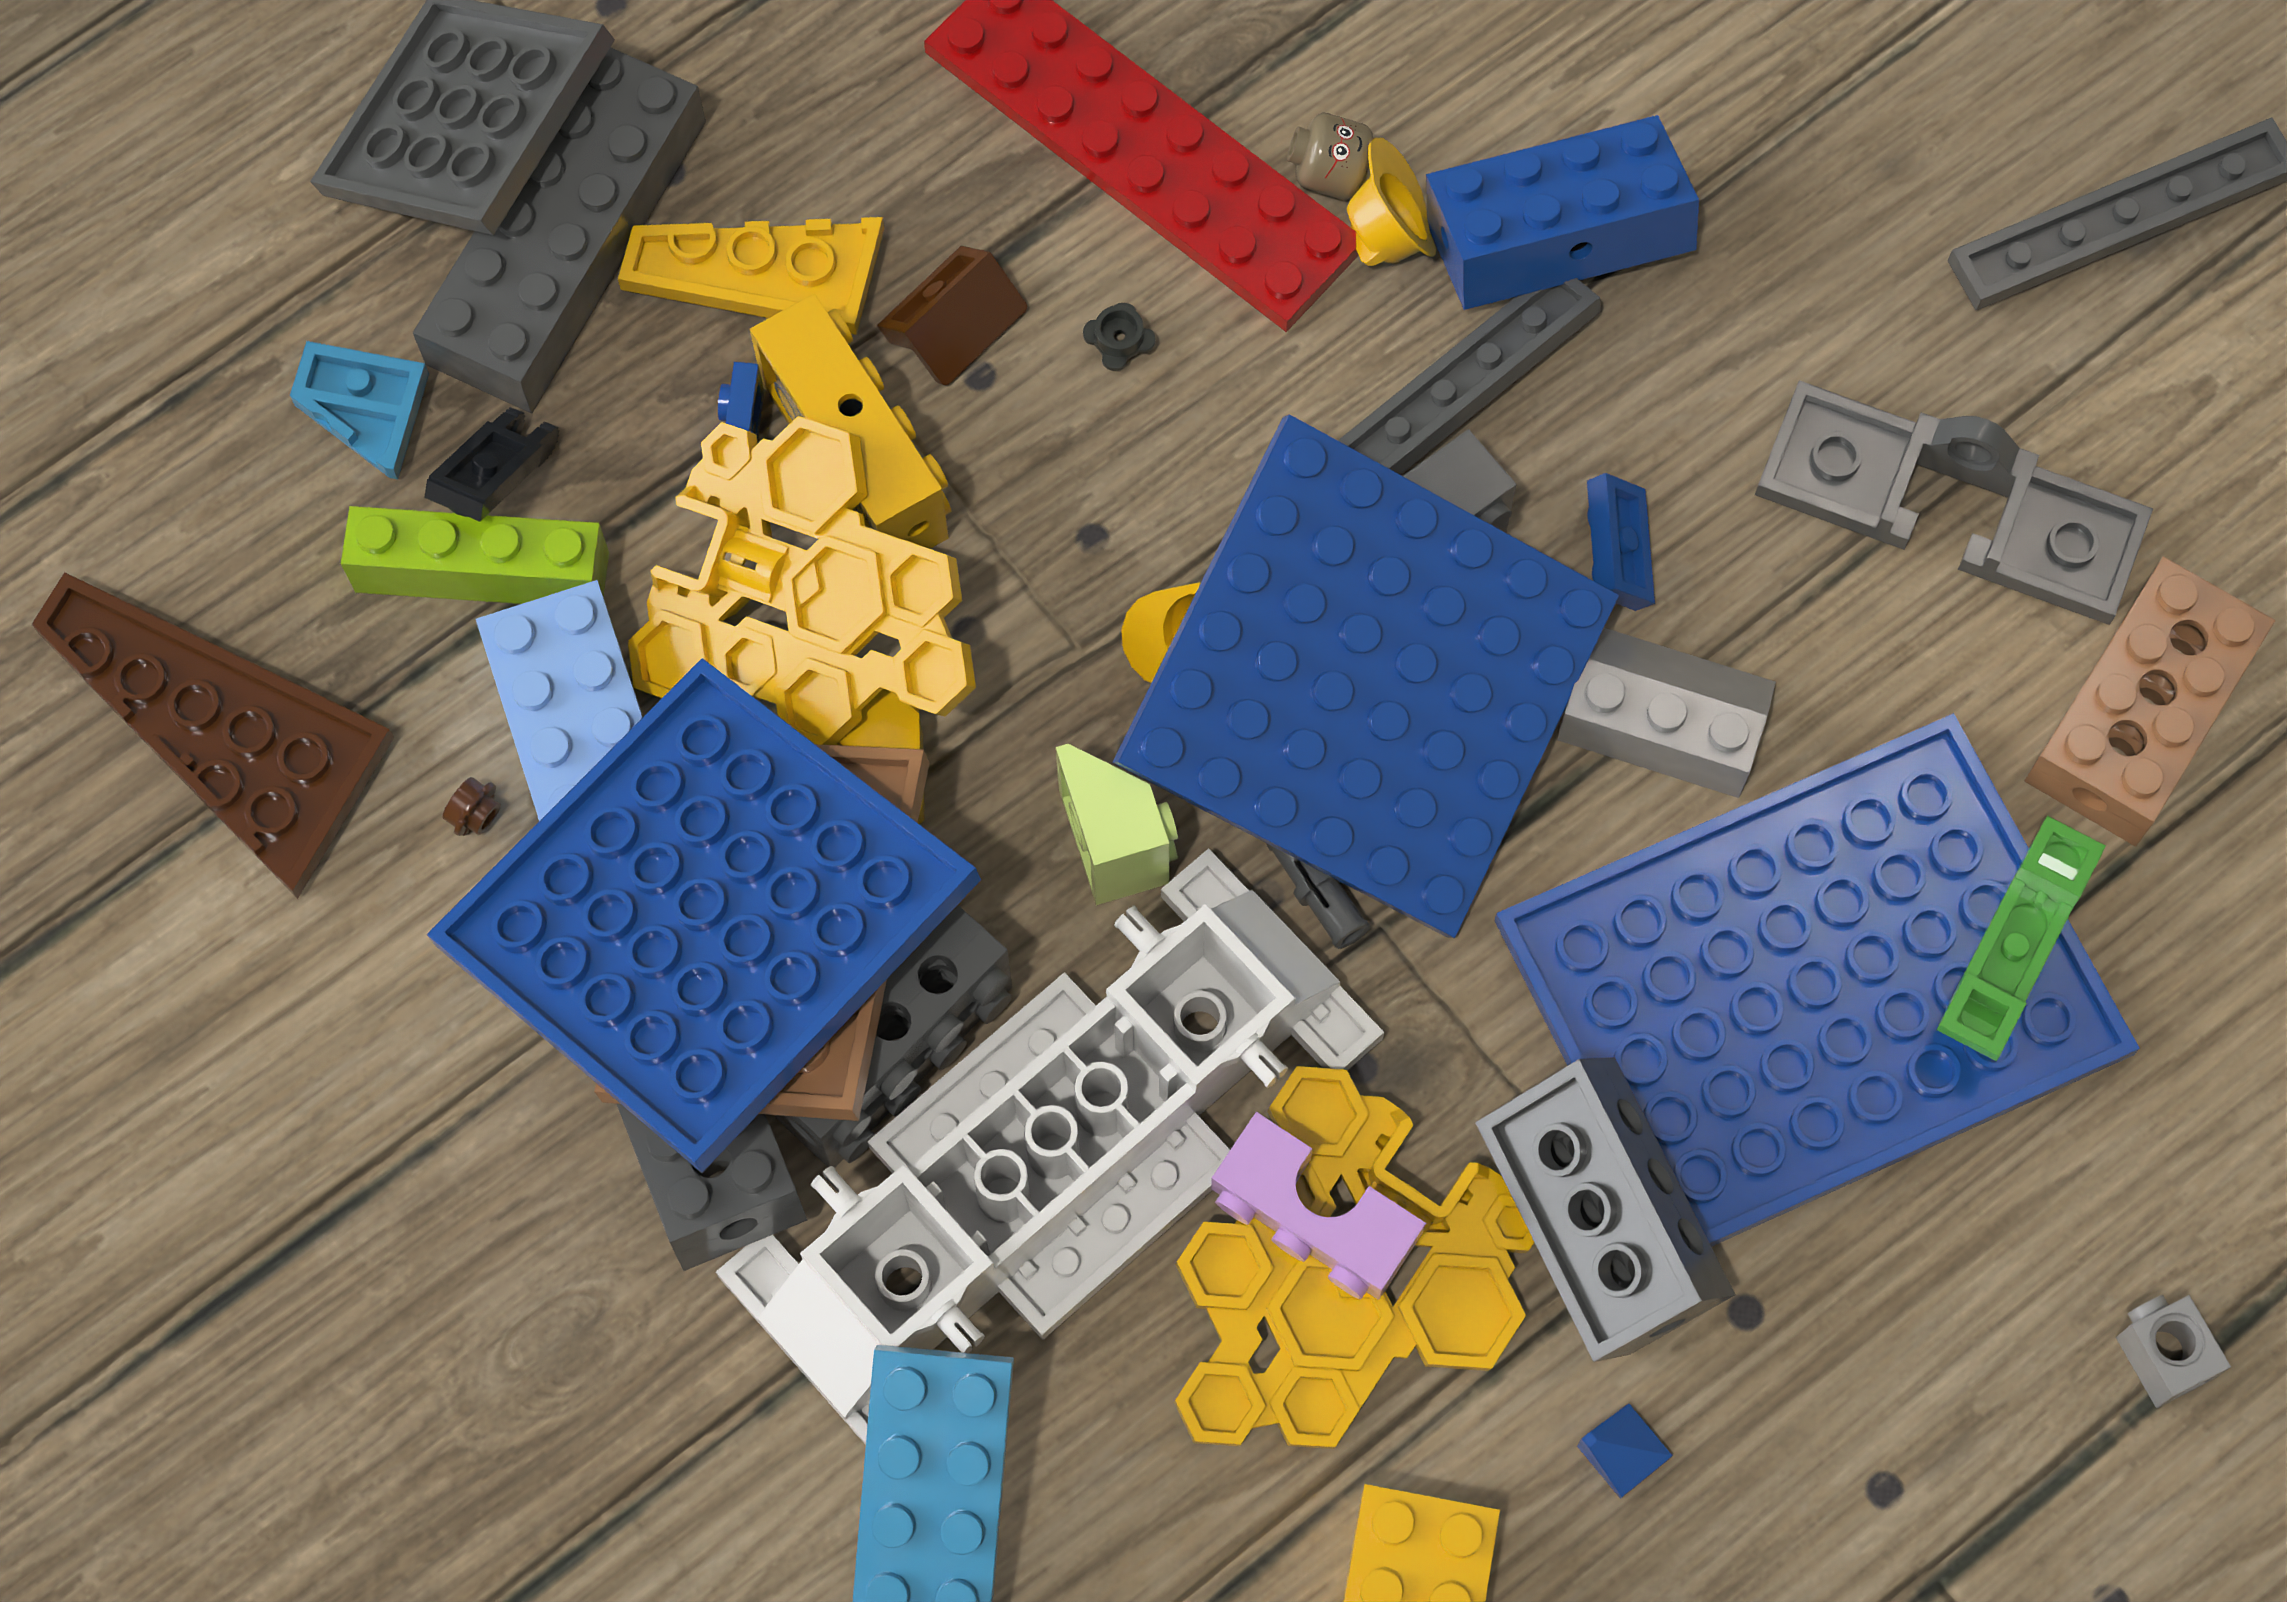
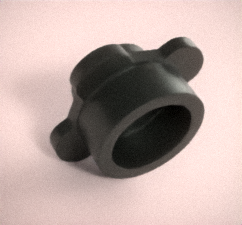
M1118 303L1104 309L1096 320L1088 321L1083 328L1085 342L1096 346L1102 354L1103 366L1112 371L1122 370L1125 368L1128 359L1138 353H1149L1155 346L1154 332L1143 328L1142 318L1136 312L1135 307L1129 303ZM1118 332L1125 335V338L1121 341H1117L1113 337Z

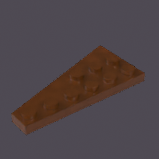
M64 572L34 619L32 626L298 899L393 741L394 736L390 729Z

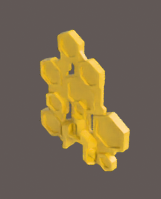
M797 416L773 441L763 438L757 443L756 434L721 422L701 442L703 459L692 469L686 488L676 496V505L717 519L718 523L699 578L657 565L650 571L653 585L647 599L649 621L628 640L634 688L663 698L703 658L755 699H763L776 704L777 715L812 743L818 745H836L862 720L861 710L883 689L898 693V700L903 703L946 717L976 688L970 645L952 639L944 619L962 601L957 559L865 527L864 515L853 511L868 496L859 436ZM770 522L819 540L808 550L776 540L772 536ZM726 553L731 554L729 561L724 560ZM746 559L758 563L755 570L744 566ZM752 599L786 611L789 631L747 616L737 626L723 621L735 615ZM878 633L899 639L901 650L894 657L874 650H870L863 658L855 656Z
M1296 1066L1267 1112L1274 1124L1312 1148L1311 1161L1296 1183L1297 1194L1302 1204L1316 1215L1330 1217L1336 1209V1205L1329 1192L1340 1176L1355 1204L1359 1202L1370 1186L1426 1223L1423 1234L1415 1246L1431 1247V1249L1392 1306L1385 1291L1379 1300L1367 1292L1362 1299H1357L1346 1293L1328 1279V1275L1332 1271L1331 1268L1311 1255L1308 1256L1305 1262H1302L1287 1254L1272 1242L1271 1239L1276 1232L1254 1217L1249 1225L1238 1220L1235 1224L1203 1221L1175 1264L1196 1308L1206 1309L1221 1340L1210 1360L1198 1364L1174 1401L1193 1443L1240 1446L1251 1429L1277 1424L1288 1446L1334 1449L1393 1358L1407 1359L1414 1347H1416L1425 1367L1489 1371L1493 1368L1526 1316L1508 1281L1515 1269L1508 1252L1527 1253L1534 1244V1240L1502 1176L1480 1163L1469 1162L1461 1171L1440 1205H1437L1418 1190L1385 1170L1413 1127L1410 1117L1404 1111L1384 1097L1360 1095L1347 1070ZM1264 1317L1280 1350L1265 1373L1254 1374L1248 1362L1263 1340L1257 1326Z

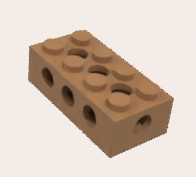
M2163 556L2024 782L2136 847L2155 822L2276 620ZM2144 697L2151 700L2154 704L2149 703ZM2112 747L2122 750L2126 756L2119 754Z

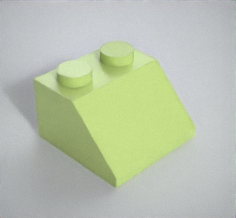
M1070 744L1056 747L1059 792L1095 904H1103L1169 883V862L1178 859L1174 840L1178 839V834L1169 804L1167 802L1156 804L1149 783Z

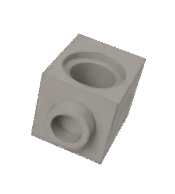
M2164 1295L2140 1305L2128 1313L2132 1324L2116 1337L2156 1409L2215 1380L2231 1368L2190 1295L2170 1305ZM2157 1332L2170 1333L2179 1340L2183 1349L2181 1361L2170 1360L2160 1353L2156 1345Z

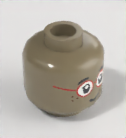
M1322 112L1310 122L1307 129L1299 126L1296 128L1289 146L1287 161L1297 164L1296 179L1304 189L1340 200H1348L1354 196L1371 175L1368 145L1373 139V133L1363 123Z

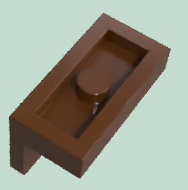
M961 245L879 322L877 327L890 344L913 350L938 384L948 385L1026 311L1027 303L991 252Z

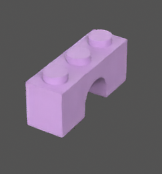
M1256 1112L1211 1178V1189L1219 1194L1215 1203L1227 1214L1246 1225H1249L1254 1217L1276 1233L1271 1239L1272 1242L1297 1260L1305 1262L1308 1256L1311 1255L1331 1268L1332 1271L1328 1275V1279L1351 1296L1362 1299L1367 1292L1379 1300L1423 1234L1426 1223L1370 1186L1356 1206L1346 1214L1337 1217H1323L1312 1213L1302 1204L1296 1190V1183L1311 1161L1312 1148Z

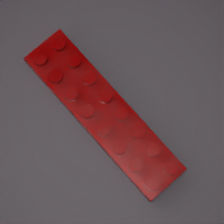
M965 0L924 41L925 53L1285 332L1300 319L1359 256L1356 250V231L1053 0Z

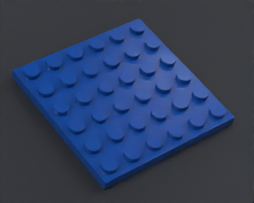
M1289 414L1282 418L1112 763L1447 938H1455L1567 706L1574 684L1579 680L1619 595Z
M701 658L427 933V936L438 949L703 1173L981 881L976 867Z

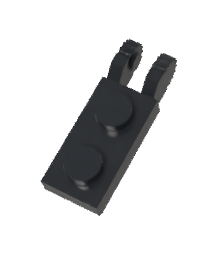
M509 407V409H506V412H503L493 422L487 421L429 475L424 498L449 508L455 514L470 517L481 522L537 466L540 467L546 458L548 459L552 455V451L558 442L559 427L543 422V424H540V427H537L527 437L522 436L521 433L525 422L524 412Z

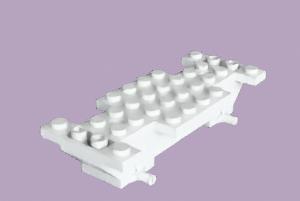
M1209 848L1161 889V898L1184 921L1181 925L1159 933L1138 911L1136 906L1126 910L1127 917L1122 914L1116 920L1114 926L1140 952L1132 967L1106 989L1107 997L1100 1003L1095 1005L1064 972L867 1141L869 1148L892 1173L879 1186L860 1192L857 1195L835 1171L836 1169L833 1166L826 1168L823 1174L825 1179L838 1193H835L820 1175L811 1183L812 1188L818 1191L834 1209L836 1214L827 1230L800 1253L802 1261L799 1264L780 1242L771 1235L746 1245L716 1271L720 1280L865 1445L873 1354L876 1345L933 1350L948 1337L961 1353H970L973 1350L971 1343L957 1328H960L977 1347L985 1335L968 1318L998 1292L1001 1293L1037 1335L1044 1340L1212 1191L1211 1178L1230 1149L1199 1117L1200 1114L1250 1070L1261 1079L1267 1088L1276 1083V1077L1280 1080L1287 1072L1288 1067L1284 1066L1272 1051L1290 1035L1302 1045L1322 1068L1344 1069L1347 1071L1383 1040L1384 1031L1340 986V981L1253 890L1249 891ZM1201 1011L1212 1015L1218 1025L1207 1034L1197 1035L1185 1029L1182 1021L1189 1014ZM899 1268H912L922 1275L919 1287L908 1295H895L886 1289V1281L889 1275Z

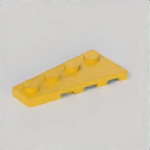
M883 217L861 218V223L832 224L831 219H807L806 225L770 226L769 221L745 222V227L714 228L712 223L633 225L619 272L618 282L620 289L623 291L770 318L815 293L825 310L829 312L837 309L845 320L851 334L857 335L884 232Z

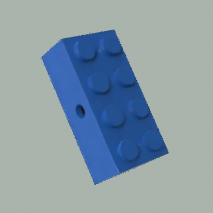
M1658 115L1426 174L1429 230L1464 310L1525 295L1541 289L1544 290L1563 285L1564 282L1575 278L1583 280L1697 249L1699 198Z

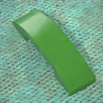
M2049 816L2045 818L1980 940L1936 1029L1937 1031L1995 1061L1998 1060L2027 1004L2026 1000L2073 907L2081 897L2106 845Z

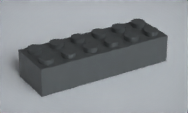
M610 47L598 70L590 79L568 118L559 129L539 161L537 168L531 174L495 234L489 235L474 231L414 329V338L427 366L531 414L533 413L622 264L633 225H645L706 123L697 85Z

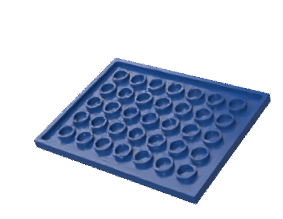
M1954 713L1496 913L1494 920L1567 1066L1578 1059L1615 1057L1711 1247L2134 1056L2140 1049L2068 919L1997 1061L1936 1030L1980 940L2029 849Z

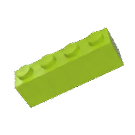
M349 506L341 566L355 593L523 604L598 580L604 597L609 550L600 524L594 522L487 515L479 522L470 517L460 516L455 513Z

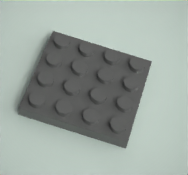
M426 0L310 182L326 197L494 235L531 174L537 168L539 161L559 129L568 118L590 79L598 70L600 63L615 39L603 24L475 0Z

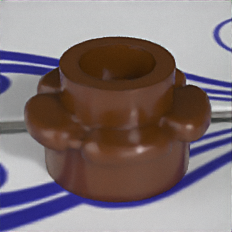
M470 777L453 794L445 807L443 819L455 827L454 833L457 836H465L470 831L481 835L493 822L501 806L500 803L494 800L495 784L489 782L483 785L475 778Z

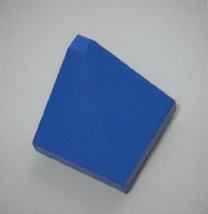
M1629 1403L1586 1434L1577 1445L1620 1499L1673 1456Z

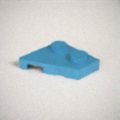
M306 341L290 397L298 409L387 477L398 479L429 372L425 363Z

